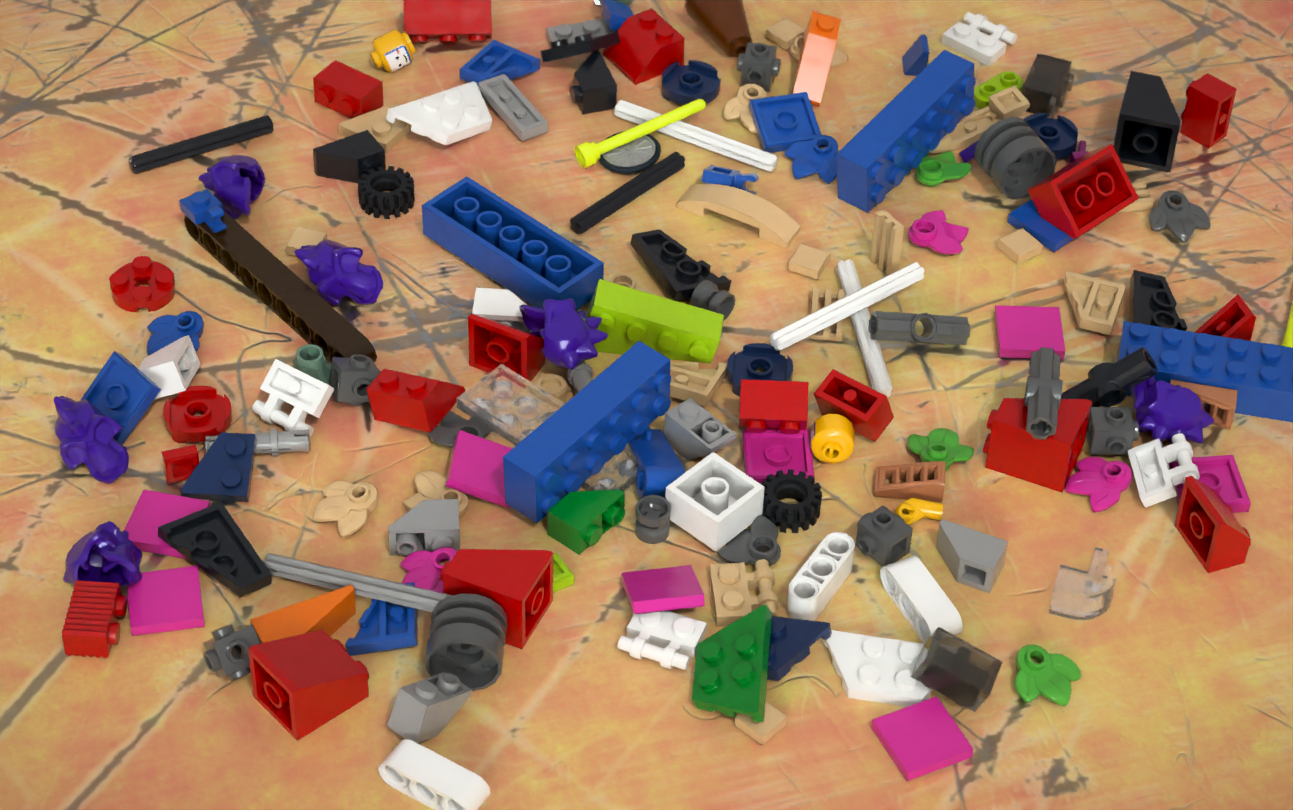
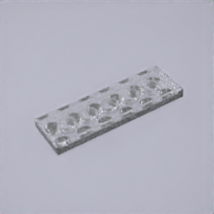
M503 364L499 365L456 398L459 410L488 426L492 431L514 445L519 444L565 404ZM629 443L620 454L614 455L608 460L599 473L591 475L583 482L581 488L586 491L620 489L624 492L636 482L639 463L633 455Z

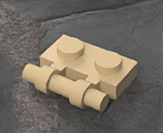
M758 560L755 563L756 571L754 573H746L745 562L709 564V578L716 627L728 626L762 605H767L772 616L777 617L776 610L779 607L777 594L773 592V585L775 584L774 571L770 569L767 560ZM749 590H759V595L750 597Z

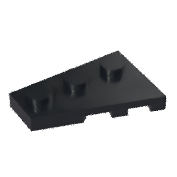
M662 230L632 234L631 246L672 300L679 301L691 298L695 288L704 280H709L716 284L720 291L730 290L731 280L724 275L720 277L710 272L711 266L703 260L696 262L686 254L687 249Z
M1134 270L1130 278V322L1186 331L1188 327L1184 319H1179L1175 310L1177 303L1165 277Z
M222 502L158 527V537L239 597L272 584V574Z

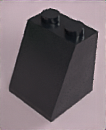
M1131 71L1119 113L1113 147L1121 163L1170 173L1181 121L1160 76Z

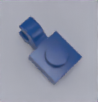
M710 165L703 170L702 182L735 187L756 195L755 191L748 190L745 185L746 181H758L759 176L756 174H742L737 170Z
M208 189L195 192L179 200L181 211L195 225L205 222L214 233L226 229V225L220 219V217L224 216L223 205Z

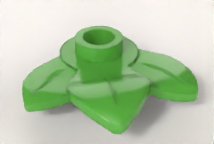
M947 151L935 157L926 155L918 167L914 169L917 170L916 178L919 182L926 186H936L945 180L959 179L966 176L971 170V164L956 163L953 152Z
M946 428L934 429L929 433V436L911 434L907 441L909 450L919 454L923 462H946L945 471L949 469L953 462L967 461L974 454V448L959 444L957 433Z
M1026 645L1019 650L1016 656L1018 674L1015 677L1014 684L1016 691L1024 702L1029 703L1041 694L1061 706L1068 704L1071 696L1070 682L1077 681L1082 676L1080 669L1072 660L1062 654H1049L1038 645ZM1031 658L1034 659V660H1036L1039 664L1034 663V662L1031 660Z

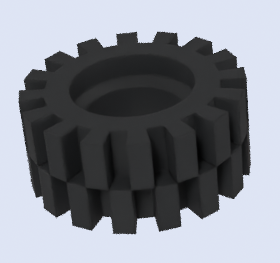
M383 166L378 167L376 172L373 169L368 170V175L364 173L361 175V179L358 180L361 209H365V213L368 215L374 212L375 218L384 215V219H390V215L393 214L395 218L400 217V212L407 214L409 208L412 209L415 202L413 177H410L409 172L404 173L402 168L394 171V166H388V170H383Z
M788 469V474L784 475L783 471L780 470L776 471V477L770 474L767 476V481L763 480L761 483L765 487L762 516L768 518L776 527L780 526V532L786 533L787 528H792V533H798L799 527L806 531L809 529V524L814 526L817 523V518L819 519L822 500L821 486L819 483H815V478L811 475L805 479V472L800 471L798 475H794V470ZM791 498L800 501V503L786 504L780 500Z

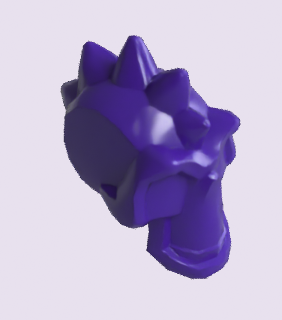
M244 155L224 157L217 164L207 168L206 173L198 177L204 183L205 188L214 191L213 195L222 203L223 210L233 219L239 218L242 213L245 216L251 215L250 204L258 199L265 184V176L260 163L254 158Z
M324 239L316 246L306 245L302 246L301 249L295 250V255L306 266V273L310 282L317 286L320 296L332 305L339 306L344 295L353 299L357 304L370 305L377 302L379 293L383 289V280L381 273L375 266L364 265L359 262L363 255L362 249L347 247L341 243Z
M572 298L566 300L547 299L544 301L543 307L519 306L522 320L529 332L538 337H544V348L542 349L544 357L557 367L573 370L585 360L597 357L598 352L594 345L608 337L607 333L597 329L602 319L594 316L587 317L583 310L577 312L575 301Z
M1152 376L1130 389L1133 407L1136 409L1139 432L1152 433L1153 440L1159 438L1161 442L1169 440L1173 444L1172 437L1180 433L1185 436L1186 440L1201 444L1203 443V428L1214 424V419L1204 410L1200 398L1188 388L1181 387L1180 385L1174 386L1162 380L1155 382V378Z
M65 396L54 397V404L58 414L54 430L61 441L60 454L67 467L73 470L84 462L92 477L100 482L113 483L114 480L126 472L129 463L126 447L114 439V436L121 432L122 425L118 421L104 415L88 399L76 402Z
M111 521L100 524L94 531L89 532L77 541L67 553L66 571L63 581L74 585L75 580L120 583V586L136 584L142 579L140 563L143 554L128 539V531L121 532L120 528Z

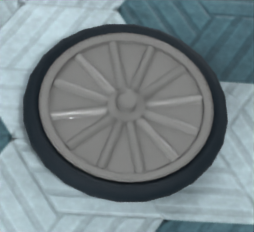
M615 133V134L609 136L608 138H610V137H612V136H615V135H617V134H619V133ZM647 134L600 155L601 157L598 160L603 167L612 172L621 174L637 173L650 168L656 163L660 157L661 147L657 139Z

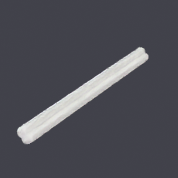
M619 100L615 106L614 113L616 117L638 125L663 115L624 100ZM680 120L656 130L657 132L767 172H773L777 166L778 157L774 154Z
M850 259L846 261L840 260L837 263V273L842 290H845L844 296L846 297L862 288L854 262ZM867 307L851 315V319L872 389L889 398L892 395L891 390L893 387L878 340H871L870 333L868 332L869 319L871 317Z
M914 262L773 332L770 335L771 346H774L776 351H781L922 280L924 278V268Z

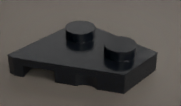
M618 31L592 37L591 33L574 37L575 42L568 43L567 38L550 42L551 48L540 52L544 63L600 50L619 44L620 39Z

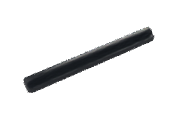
M265 115L130 156L129 165L132 172L138 174L272 133L274 130L273 122L269 116Z
M678 152L670 154L570 219V228L577 234H582L684 168V156H681Z

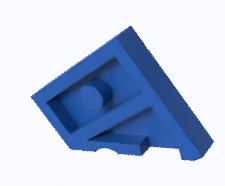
M492 40L460 68V79L467 82L475 81L478 86L479 82L505 74L512 80L538 71L540 69V59Z
M414 582L404 583L407 585L415 586ZM372 599L371 606L365 610L359 620L361 627L355 638H348L346 642V648L350 656L418 646L417 609Z

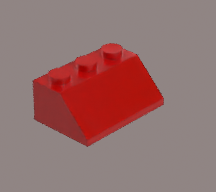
M403 0L404 32H406L412 43H428V38H439L440 43H455L457 38H469V42L482 43L486 42V38H492L491 0Z
M1112 144L1084 154L1027 189L1041 218L1073 239L1078 238L1139 199Z

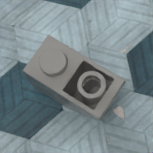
M692 398L665 412L664 435L671 447L686 460L709 455L736 439V433Z
M459 499L423 500L388 526L390 556H408L420 550L434 552L442 547H450L458 551L460 549Z
M942 519L939 523L936 548L956 582L990 593L1004 566L1008 541Z
M446 672L399 688L387 727L405 739L416 743L436 737L468 700L472 689L461 683L457 676Z

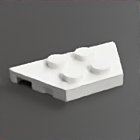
M475 81L388 109L386 116L388 122L394 124L398 119L412 125V132L430 137L432 140L443 145L489 131L492 124V118Z
M831 630V636L826 641L823 639L822 642L824 647L829 648L833 657L832 665L837 675L842 678V687L848 698L906 707L928 700L931 692L938 689L945 681L946 674L954 665L957 667L961 663L962 649L834 630Z

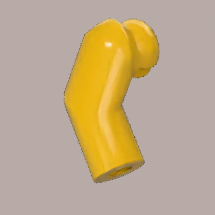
M910 498L900 504L895 509L894 514L899 515L908 525L922 518L941 521L944 504Z

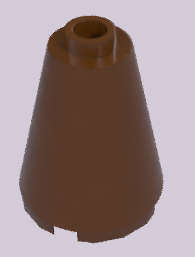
M742 0L685 1L688 15L728 56L739 57L740 53L745 54L748 42L752 43V38Z

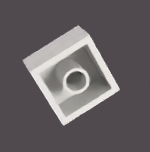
M712 452L666 487L665 499L671 506L669 520L716 552L750 526L757 516L762 515L765 487Z

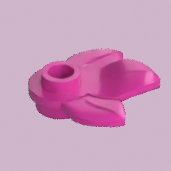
M932 211L925 213L921 219L913 223L909 228L908 237L911 242L920 247L929 246L939 253L956 254L962 251L963 248L960 243L968 235L969 228L946 223L943 211Z
M1087 457L1076 462L1079 472H1076L1069 478L1065 490L1067 493L1090 495L1092 511L1094 513L1100 512L1119 501L1121 492L1125 491L1132 481V470L1129 465L1121 461L1108 462L1100 457Z
M442 547L434 552L420 550L411 553L400 563L401 567L408 572L402 584L414 582L416 587L443 593V582L440 581V574L444 565L439 564L445 560L452 561L458 551L450 547Z

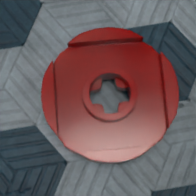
M147 256L136 257L132 263L122 266L109 278L114 303L121 309L129 312L138 313L137 308L148 307L149 312L159 310L169 304L175 295L174 273L164 264L152 261Z
M190 386L186 391L179 392L178 397L174 398L171 402L169 398L163 408L165 427L171 433L172 439L177 443L206 441V436H219L221 432H226V429L232 422V409L229 398L225 394L223 398L217 394L215 388L210 386ZM195 412H202V415L194 416Z

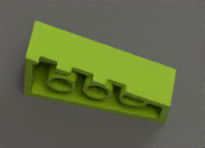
M602 279L598 280L586 313L587 317H600L602 321L597 329L608 334L607 339L594 345L597 352L623 355L640 341L671 360L710 364L720 342L724 318L723 314Z

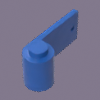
M648 425L643 434L637 435L628 443L629 448L639 463L636 476V490L640 498L648 495H658L665 498L666 487L683 475L685 469L662 430L651 429Z

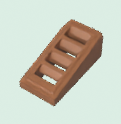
M1177 380L1170 381V384L1174 386L1180 385L1190 389L1200 398L1204 410L1214 419V424L1212 425L1231 429L1236 410L1238 390Z
M930 461L876 467L874 496L901 499L916 498L942 502L946 462ZM885 479H892V484H885ZM899 480H905L906 482L899 483Z

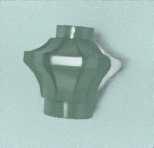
M312 344L300 347L296 352V359L293 360L294 365L292 367L328 384L331 364L323 355V350L319 346Z

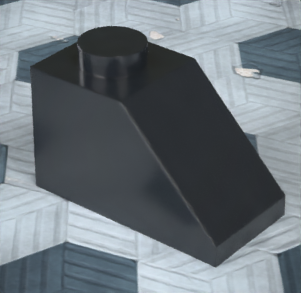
M599 50L593 51L574 73V86L570 87L571 100L573 104L578 105L582 115L615 109L617 104V84Z
M368 130L313 149L314 172L320 177L358 183L361 175L364 173L368 175V170L370 169L376 172L378 167L383 166V170H386L385 150Z

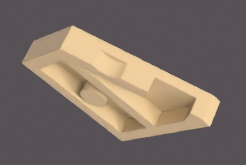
M394 103L340 122L338 124V134L348 137L368 130L384 148L385 154H387L411 132L412 125L399 119L394 124L386 120L388 109L400 106V104Z
M1066 271L1064 286L1079 328L1111 335L1125 295L1126 285Z
M671 361L670 396L684 401L692 398L699 405L705 407L727 376V363L718 362L717 369H698V362L675 363Z

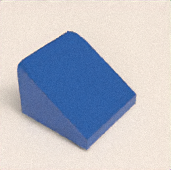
M602 0V16L610 31L619 30L626 19L634 15L628 5L613 0Z
M920 35L903 55L904 75L918 76L928 66L929 48L926 35Z

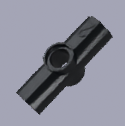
M1142 347L1114 364L1106 362L1096 365L1088 372V379L1063 392L1061 399H1087L1092 401L1091 407L1115 406L1126 398V391L1156 375L1157 365L1149 352Z

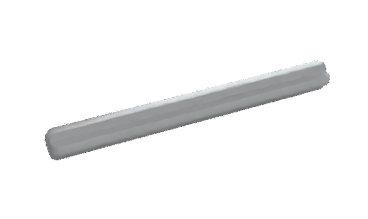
M272 553L266 554L265 560H263L265 566L274 576L334 590L352 584L355 595L432 612L438 602L448 596H452L446 593Z

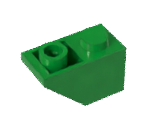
M616 489L568 493L548 510L547 535L580 555L589 546L597 544L601 536L612 526L615 527L621 523L625 516V492Z

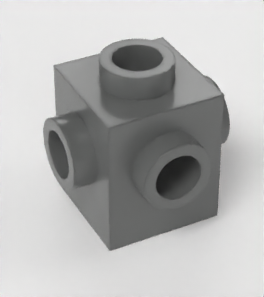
M748 42L745 54H739L737 71H742L741 86L757 84L765 92H770L774 76L778 77L780 72L781 59L776 58L777 46Z
M355 354L350 358L332 357L329 385L334 388L333 397L337 402H346L351 405H362L364 402H370L366 388L381 371L373 360L365 355Z
M1091 407L1086 432L1090 455H1128L1127 450L1132 448L1133 441H1137L1139 437L1138 421H1133L1130 407Z
M882 505L872 513H866L860 518L857 524L855 545L864 555L869 556L883 567L898 561L910 553L913 528L906 524L899 515L894 514Z
M229 624L211 632L213 638L203 642L206 649L203 657L208 669L212 673L215 672L217 676H229L231 680L249 674L251 671L248 648L260 644L253 625H242L234 629L233 625Z

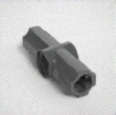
M873 311L869 319L868 332L870 333L871 340L966 345L970 336V324L967 317L931 315L928 313L913 314ZM918 320L923 324L924 328L921 336L915 331V324Z
M1041 347L1040 350L1031 354L1024 406L1027 407L1026 431L1034 439L1046 440L1047 437L1056 433L1058 424L1057 412L1060 408L1063 381L1059 379L1060 355H1057L1052 348Z

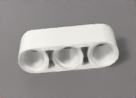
M842 532L828 534L795 575L788 589L787 615L789 618L814 621L826 607L852 571L855 543L851 536Z
M911 556L881 567L880 577L884 589L924 644L932 645L962 633L963 624L958 610L917 556Z
M403 739L378 768L380 776L388 785L434 810H478L491 793L488 784L477 774L409 739Z

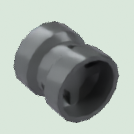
M704 280L699 283L692 293L690 304L723 314L724 321L734 308L735 296L725 290L720 291L716 284L709 280Z
M648 495L637 502L635 533L641 541L648 544H657L665 541L669 536L671 506L665 498L658 495Z

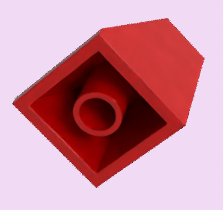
M1004 398L999 409H992L988 418L987 429L991 430V434L987 435L983 447V453L987 454L985 468L1063 493L1084 448L1092 401L1087 399H1061L1060 408L1057 412L1058 424L1056 433L1047 437L1046 440L1034 439L1026 431L1027 407L1024 406L1025 398Z
M459 549L452 561H447L442 568L440 581L443 582V593L450 595L461 593L478 594L496 602L507 615L505 644L523 649L553 602V552L548 550Z
M324 630L260 643L248 648L253 697L297 741L369 697V672L365 665L359 660L355 661L346 652L343 644L337 639L333 640Z

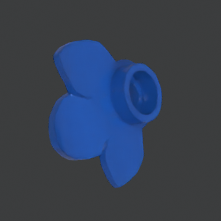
M820 135L814 137L811 141L795 142L784 153L787 158L794 160L792 170L795 180L816 172L827 184H830L837 177L836 154L838 153V143L831 136Z
M186 311L177 316L164 315L153 320L147 327L153 334L147 342L148 356L188 335L197 352L200 347L199 338L204 328V321L200 314L194 311Z

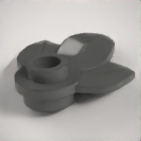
M1178 191L1164 192L1159 198L1158 206L1149 215V224L1152 231L1168 228L1182 243H1186L1191 238L1195 228L1202 230L1210 228V220L1207 213L1200 206L1189 203L1186 196Z
M449 410L441 420V426H436L431 433H427L435 443L453 448L455 437L459 430L485 439L492 432L493 424L486 411L479 412L467 420Z
M759 515L754 519L750 530L745 529L725 544V547L718 551V555L729 563L745 562V564L752 563L755 565L758 560L765 559L769 562V566L778 562L781 556V548L777 543L778 529L768 518Z

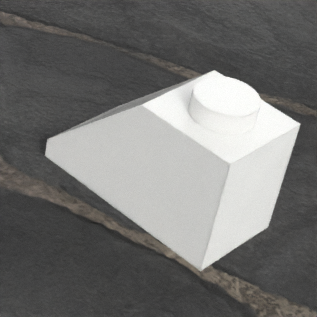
M476 288L472 314L486 317L530 333L522 320V314L519 306L527 305L508 289Z
M188 335L144 358L138 369L161 388L155 399L186 391L201 363Z

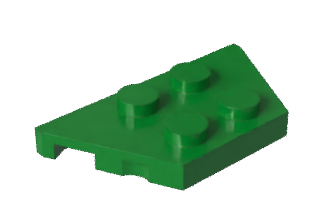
M767 605L758 607L697 644L692 701L697 709L710 712L720 711L723 715L735 717L737 713L750 715L754 722H764L772 613Z

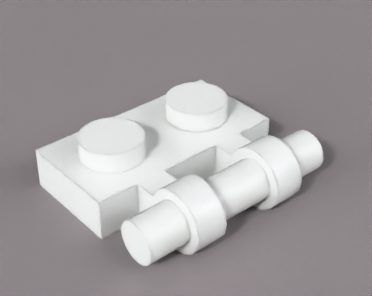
M967 12L963 19L967 24L958 21L942 35L941 44L990 66L1005 54L1006 43L1003 42L1013 45L1017 40V34L1010 32L1009 27L1003 24L996 25L989 22L988 18L984 15H975Z
M275 359L260 387L261 390L270 394L266 403L257 400L252 406V411L260 415L262 421L268 424L276 423L284 427L286 432L309 430L311 437L314 428L305 423V418L308 413L317 418L320 417L334 388ZM283 402L294 406L290 415L281 411Z
M1175 434L1172 437L1173 444L1163 447L1158 438L1127 450L1140 499L1145 508L1177 496L1175 485L1184 484L1185 477L1193 476L1199 480L1198 467L1192 463L1191 459L1193 456L1191 444L1186 441L1183 434ZM1177 461L1179 466L1170 469L1168 463Z
M670 611L634 613L627 626V636L622 635L619 639L618 649L629 652L630 657L639 660L645 657L658 661L661 667L668 669L677 667L687 670L690 657L694 658L696 655L697 644L703 641L707 633V623Z

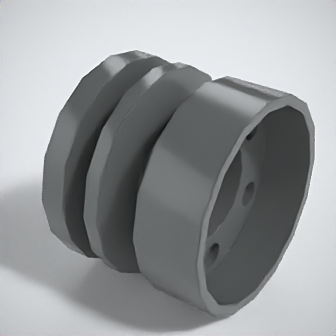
M1017 117L1005 118L991 125L981 135L974 153L978 165L992 178V181L1000 191L1012 199L1030 196L1027 189L1052 175L1057 163L1055 154L1038 137L1037 133L1032 130L1026 121Z
M461 593L448 596L438 602L432 611L430 638L425 657V666L429 675L434 676L442 672L451 673L457 676L460 682L472 689V691L485 689L494 684L502 674L504 645L506 642L507 615L503 608L493 600L478 594Z

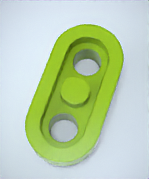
M1006 71L982 83L974 90L975 107L982 109L989 106V96L1012 86H1016L1022 93L1023 79L1014 72Z

